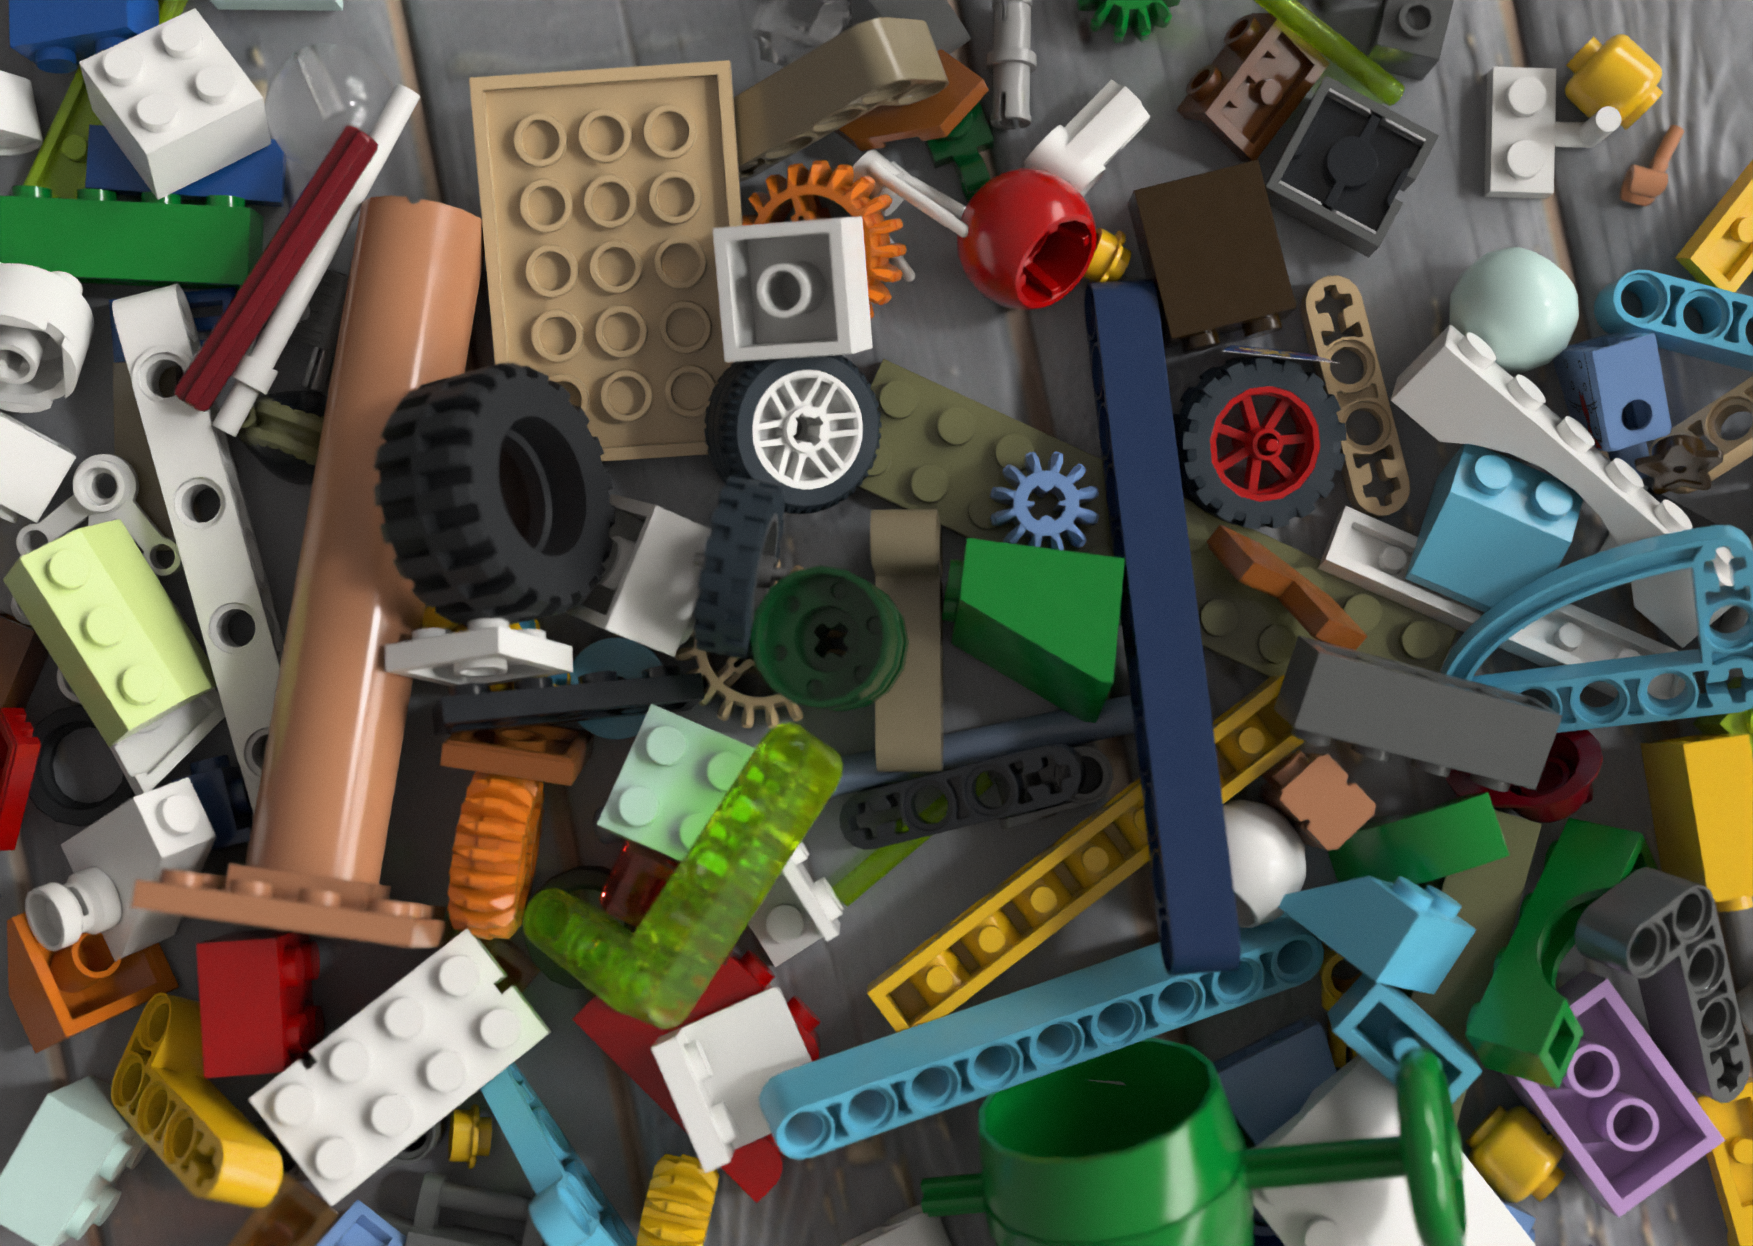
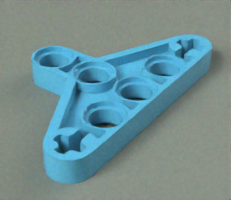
M513 1062L484 1085L480 1090L536 1194L529 1204V1212L536 1228L549 1246H636L637 1240L518 1066Z

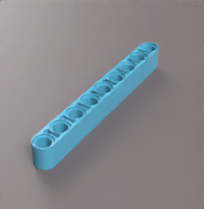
M1285 912L1274 921L1253 928L1239 927L1241 959L1239 968L1236 971L1169 976L1164 968L1160 942L781 1072L772 1077L763 1086L759 1095V1107L782 1153L796 1159L814 1157L1301 985L1310 980L1319 971L1324 959V949L1321 942L1309 930Z

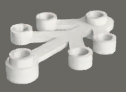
M98 454L84 460L78 466L73 476L74 495L41 522L24 526L16 538L17 549L21 556H24L34 551L31 546V537L37 530L43 532L47 537L48 543L66 535L87 518L88 526L121 519L131 537L143 549V556L155 575H172L183 569L175 538L165 537L136 502L139 481L135 470L126 460L112 454ZM105 474L111 475L117 483L116 492L110 498L105 497L99 489L100 479ZM162 544L172 548L175 555L174 563L169 568L161 566L157 561L156 549ZM13 597L11 600V611L14 617L23 624L31 625ZM174 603L175 607L177 608V610L179 611L180 615L182 616V613H181L179 607ZM58 668L57 683L61 692L68 699L81 703Z

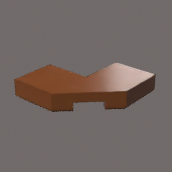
M940 49L937 52L949 81V85L945 89L931 97L909 105H880L834 132L860 152L885 148L886 142L913 137H919L921 141L944 138L950 134L989 89L982 77Z
M1219 525L1206 541L1209 545L1208 548L1238 582L1277 598L1312 638L1357 650L1368 637L1331 596L1259 542L1223 525Z

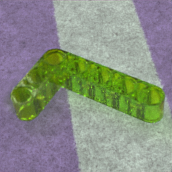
M790 722L773 727L761 739L634 934L602 909L558 888H546L537 893L527 905L523 917L525 935L530 942L613 1009L659 1029H671L679 1025L689 1015L837 788L842 777L843 767L840 755L831 746L800 725Z

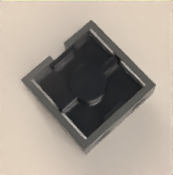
M1326 75L1313 94L1265 183L1269 203L1280 211L1369 258L1380 247L1403 202L1395 198L1398 191L1404 192L1416 180L1439 135Z

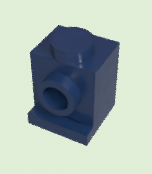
M228 755L190 763L192 775L187 777H189L216 835L210 852L249 842L253 824L251 818L253 810L239 766L231 767ZM187 777L171 780V783H174Z

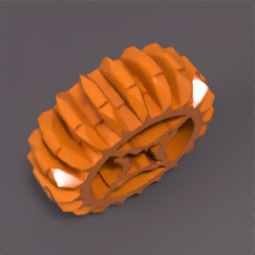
M815 160L812 162L809 171L802 163L789 165L787 168V179L780 174L770 175L765 180L769 194L755 192L748 198L758 215H743L742 226L784 223L793 207L796 214L791 216L792 222L832 219L828 207H821L818 196L835 201L851 217L862 216L871 320L874 317L871 302L884 305L892 298L889 290L881 281L897 282L901 280L903 275L898 267L889 264V258L905 255L907 250L904 244L890 243L889 233L900 230L904 223L900 218L884 220L882 212L890 207L892 198L885 194L871 200L869 196L874 189L875 179L871 176H862L853 183V167L849 164L838 165L832 173L827 160Z
M478 771L472 776V782L467 787L465 802L461 804V815L456 826V838L452 848L453 855L449 870L450 884L447 892L449 897L447 910L454 930L463 932L468 928L476 938L493 940L494 938L510 939L522 925V919L527 911V903L531 896L537 860L540 854V840L543 832L542 822L545 812L543 808L545 794L542 781Z

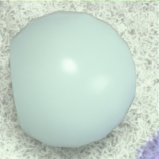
M1521 247L1499 249L1488 252L1478 258L1460 274L1450 296L1449 325L1451 324L1464 336L1470 332L1485 341L1496 355L1495 362L1509 374L1518 375L1540 368L1551 362L1567 348L1579 317L1578 294L1568 276L1547 258Z

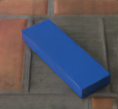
M89 124L85 188L109 190L116 192L117 195L141 196L142 192H152L109 134L106 127ZM270 139V145L172 194L180 195L183 200L206 201L207 195L236 196L244 198L245 204L284 207L287 144L285 140Z

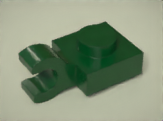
M978 102L947 137L924 141L934 169L953 163L967 203L970 202L971 198L984 184L991 180L986 165L979 153L993 148L994 139L981 104Z

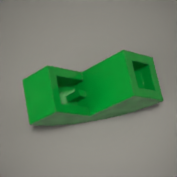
M1488 792L1465 794L1409 815L1375 817L1364 823L1337 850L1327 851L1338 883L1369 876L1390 883H1395L1398 877H1403L1414 884H1420L1510 856Z

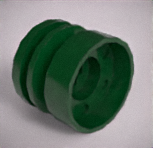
M820 565L793 571L770 587L755 611L750 636L755 665L770 688L793 703L838 712L868 707L890 692L905 668L909 646L904 616L887 593L847 570ZM831 630L841 633L849 631L843 639L844 644L849 648L845 655L842 656L832 652L827 654L832 647L831 641L827 638Z

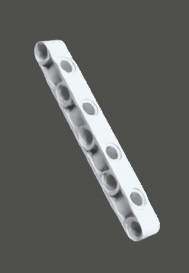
M177 283L113 300V316L237 760L240 764L254 814L264 762L262 747L269 733L285 640L227 434L212 425L220 411L217 398L208 411L202 412L187 405L176 395L165 398L159 389L161 374L167 368L180 365L185 372L201 348L188 300L181 286ZM206 488H213L220 498L219 512L213 519L201 522L194 513L193 503L195 497L200 491ZM241 610L246 611L252 616L256 630L252 640L244 646L237 645L228 634L230 618Z

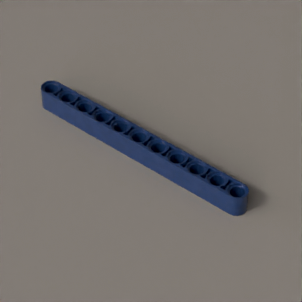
M1152 279L1090 282L1086 285L1085 324L1113 557L1125 558L1120 615L1162 960L1165 971L1169 976L1236 971L1239 968L1241 959L1240 934L1157 291Z

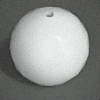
M1229 800L1223 804L1238 926L1253 928L1279 918L1284 913L1278 907L1284 895L1301 891L1306 878L1305 847L1292 823L1277 809L1261 802Z

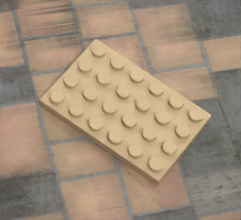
M731 61L469 78L495 365L499 363H516L522 367L528 366L549 376V380L562 385L571 394L570 403L581 407L590 422L587 427L592 436L598 437L604 452L600 456L602 461L707 455L709 448L705 443L704 428H706V423L704 422L706 407L710 404L708 400L714 386L718 384V379L733 363L725 362L713 228L742 226Z

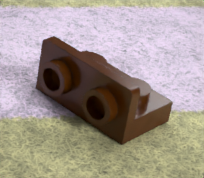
M1251 13L1236 21L1224 37L1226 45L1214 61L1200 69L1191 78L1186 87L1187 96L1177 108V112L1184 119L1202 121L1242 162L1258 159L1330 64L1282 13Z

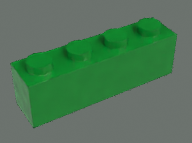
M27 185L12 186V196L0 195V262L4 264L31 265L49 272L63 271L77 278L81 284L166 287L178 283L184 289L209 290L235 287L239 290L263 253L264 217L252 208L245 207V199L241 197L207 195L205 205L181 204V196L171 193L158 200L152 192H142L141 202L117 201L116 192L85 188L77 189L76 199L52 198V189Z

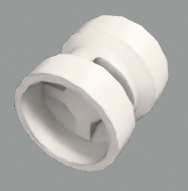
M89 867L69 876L66 884L61 885L50 882L28 892L25 900V912L31 931L38 942L47 950L57 951L76 943L84 932L96 935L118 925L121 918V903L116 887L109 876L99 868Z

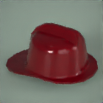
M1587 729L1556 733L1536 790L1515 784H1510L1507 792L1493 790L1473 782L1470 779L1471 773L1452 768L1449 776L1446 777V782L1457 796L1488 792L1493 807L1512 808L1519 816L1530 821L1552 823L1567 818L1578 811L1583 804L1592 801V781L1597 777L1603 761L1601 745Z

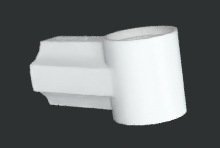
M1111 79L1065 127L1059 125L1053 129L1029 154L1022 167L1049 171L1070 182L1084 197L1107 170L1104 166L1134 138L1149 121L1150 115L1142 106L1141 101L1126 86H1122Z

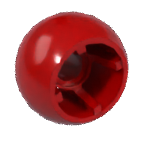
M1028 168L1001 173L984 184L971 198L960 221L968 225V235L963 238L957 234L958 257L970 282L984 297L1006 308L1018 310H1034L1047 307L1066 296L1079 283L1087 271L1094 256L1097 235L1094 217L1087 201L1070 182L1049 171Z

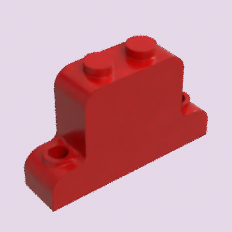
M717 949L708 953L685 976V985L680 997L671 1007L660 1013L649 1015L636 1013L627 1006L619 989L611 986L597 993L572 1020L689 1136L651 1047L658 1037L771 988L772 986L769 983L775 978V975L750 950L743 956H740L737 952L730 949ZM794 995L787 1002V1005L813 1062L819 1060L821 1043L815 1028L821 1021L801 999ZM771 1133L735 1149L731 1161L720 1167L758 1203L779 1181L785 1154L780 1151Z

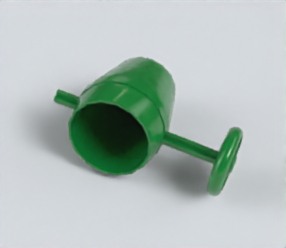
M1148 1038L988 1095L978 1109L982 1173L923 1178L920 1184L923 1194L921 1199L923 1214L928 1213V1217L985 1213L990 1235L995 1239L997 1246H1253V1195L1251 1190L1405 1177L1414 1226L1421 1246H1466L1467 1234L1463 1155L1448 1083L1441 1061L1436 1055L1425 1048L1417 1047L1407 1050L1398 1061L1396 1071V1106L1399 1135L1246 1149L1242 1131L1237 1127L1235 1115L1213 1062L1191 1046L1159 1038ZM1090 1080L1116 1081V1082H1123L1125 1085H1118V1084H1111V1083H1104V1082H1097V1081H1090Z

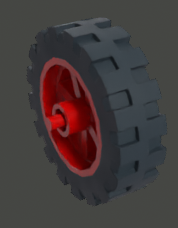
M1239 357L1225 361L1226 364L1220 367H1211L1199 376L1201 381L1197 386H1189L1183 393L1180 402L1184 403L1181 408L1180 414H1173L1182 490L1189 492L1192 497L1191 501L1199 508L1227 523L1250 529H1260V527L1266 526L1279 528L1289 525V520L1293 517L1303 518L1316 508L1313 503L1319 497L1326 499L1335 486L1331 479L1334 476L1335 470H1342L1345 454L1340 453L1341 441L1347 440L1345 423L1339 422L1336 414L1341 408L1333 394H1326L1323 389L1325 383L1313 372L1304 371L1301 365L1295 362L1269 357ZM1266 395L1275 398L1276 401L1259 425L1251 396ZM1236 403L1239 404L1245 424L1237 429L1221 423ZM1288 409L1296 425V433L1280 434L1274 429ZM1218 433L1232 438V446L1234 450L1220 459L1217 456L1216 446ZM1297 444L1292 463L1288 467L1280 459L1279 455L1282 452L1283 445ZM1248 457L1242 488L1228 479L1224 471ZM1262 460H1265L1280 476V479L1265 488L1258 489Z

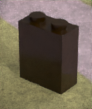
M1259 160L1133 191L1127 205L1146 279H1152L1156 287L1164 349L1181 345L1183 354H1190L1220 345L1219 335L1243 330L1245 339H1250L1282 329L1280 320L1286 319L1297 307Z

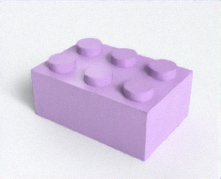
M1583 970L1556 990L1566 998L1584 1031L1559 1088L1555 1089L1502 1073V1075L1526 1108L1538 1117L1564 1149L1563 1159L1594 1202L1620 1218L1725 1141V1139L1610 981L1605 977Z

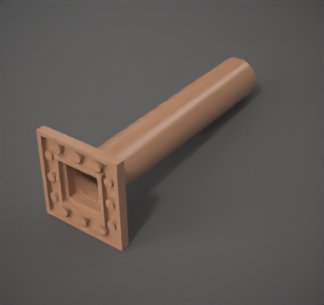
M377 196L362 201L245 866L229 864L227 876L162 868L160 882L136 879L131 908L406 947H444L460 934L459 931L453 929L450 920L444 919L446 907L389 900L391 886L379 885L413 682L411 677L385 672V645L412 640V632L422 628L425 604L412 592L415 586L412 580L401 577L393 563V560L397 557L393 546L384 541L380 525L385 524L382 507L375 505L374 486L380 483V471L374 469L376 451L382 444L386 443L381 437L383 429L400 401L410 391L419 389L423 384L465 372L485 253L482 219L465 210L425 199H420L418 203L412 204L408 197Z

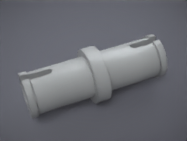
M992 0L993 50L987 53L986 69L992 73V115L990 116V124L999 129H1016V120H1019L1018 126L1020 128H1026L1031 124L1030 74L1037 68V55L1030 50L1032 0H1007V5H1004V0Z

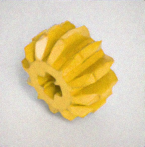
M664 1154L657 1161L650 1180L636 1246H704L720 1177L717 1168L705 1173L697 1157L682 1154L681 1157Z

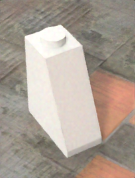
M189 777L133 797L61 844L74 873L89 867H96L105 872L116 887L121 903V918L118 925L101 932L114 961L174 936L183 916L131 908L136 879L160 882L162 868L201 873L216 839L214 830Z

